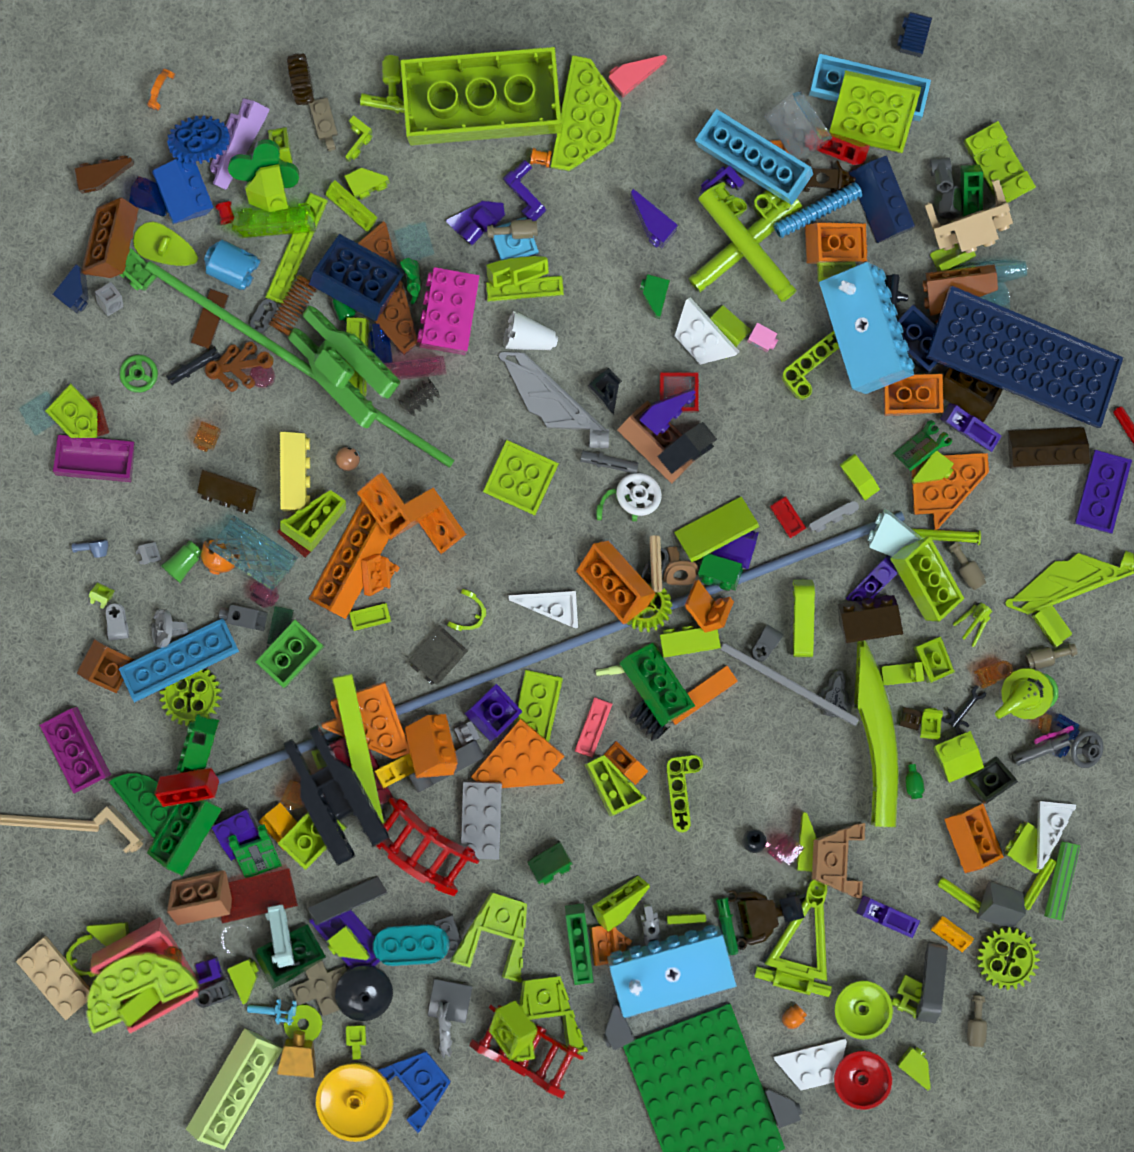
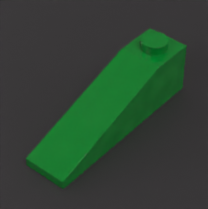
M584 903L566 905L565 914L574 985L594 983Z

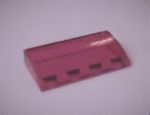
M444 356L384 363L399 380L447 374Z

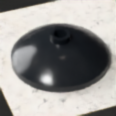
M358 965L348 969L339 978L335 988L337 1006L344 1015L356 1021H369L381 1016L390 1006L393 997V987L389 977L384 971L372 965ZM364 995L369 996L366 1000H363L362 997Z

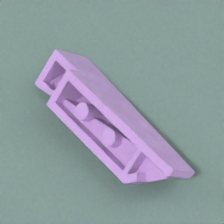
M243 99L239 114H230L226 124L230 135V145H226L227 150H222L223 155L217 154V159H213L210 165L211 172L215 174L214 185L223 189L228 188L233 179L228 171L230 159L238 154L246 155L267 117L269 108L255 101Z

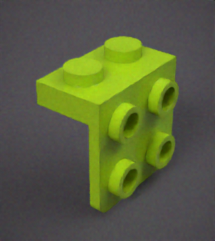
M1024 821L1015 830L1016 835L1013 840L1010 839L1006 844L1004 854L1033 873H1038L1040 869H1037V829L1032 824Z

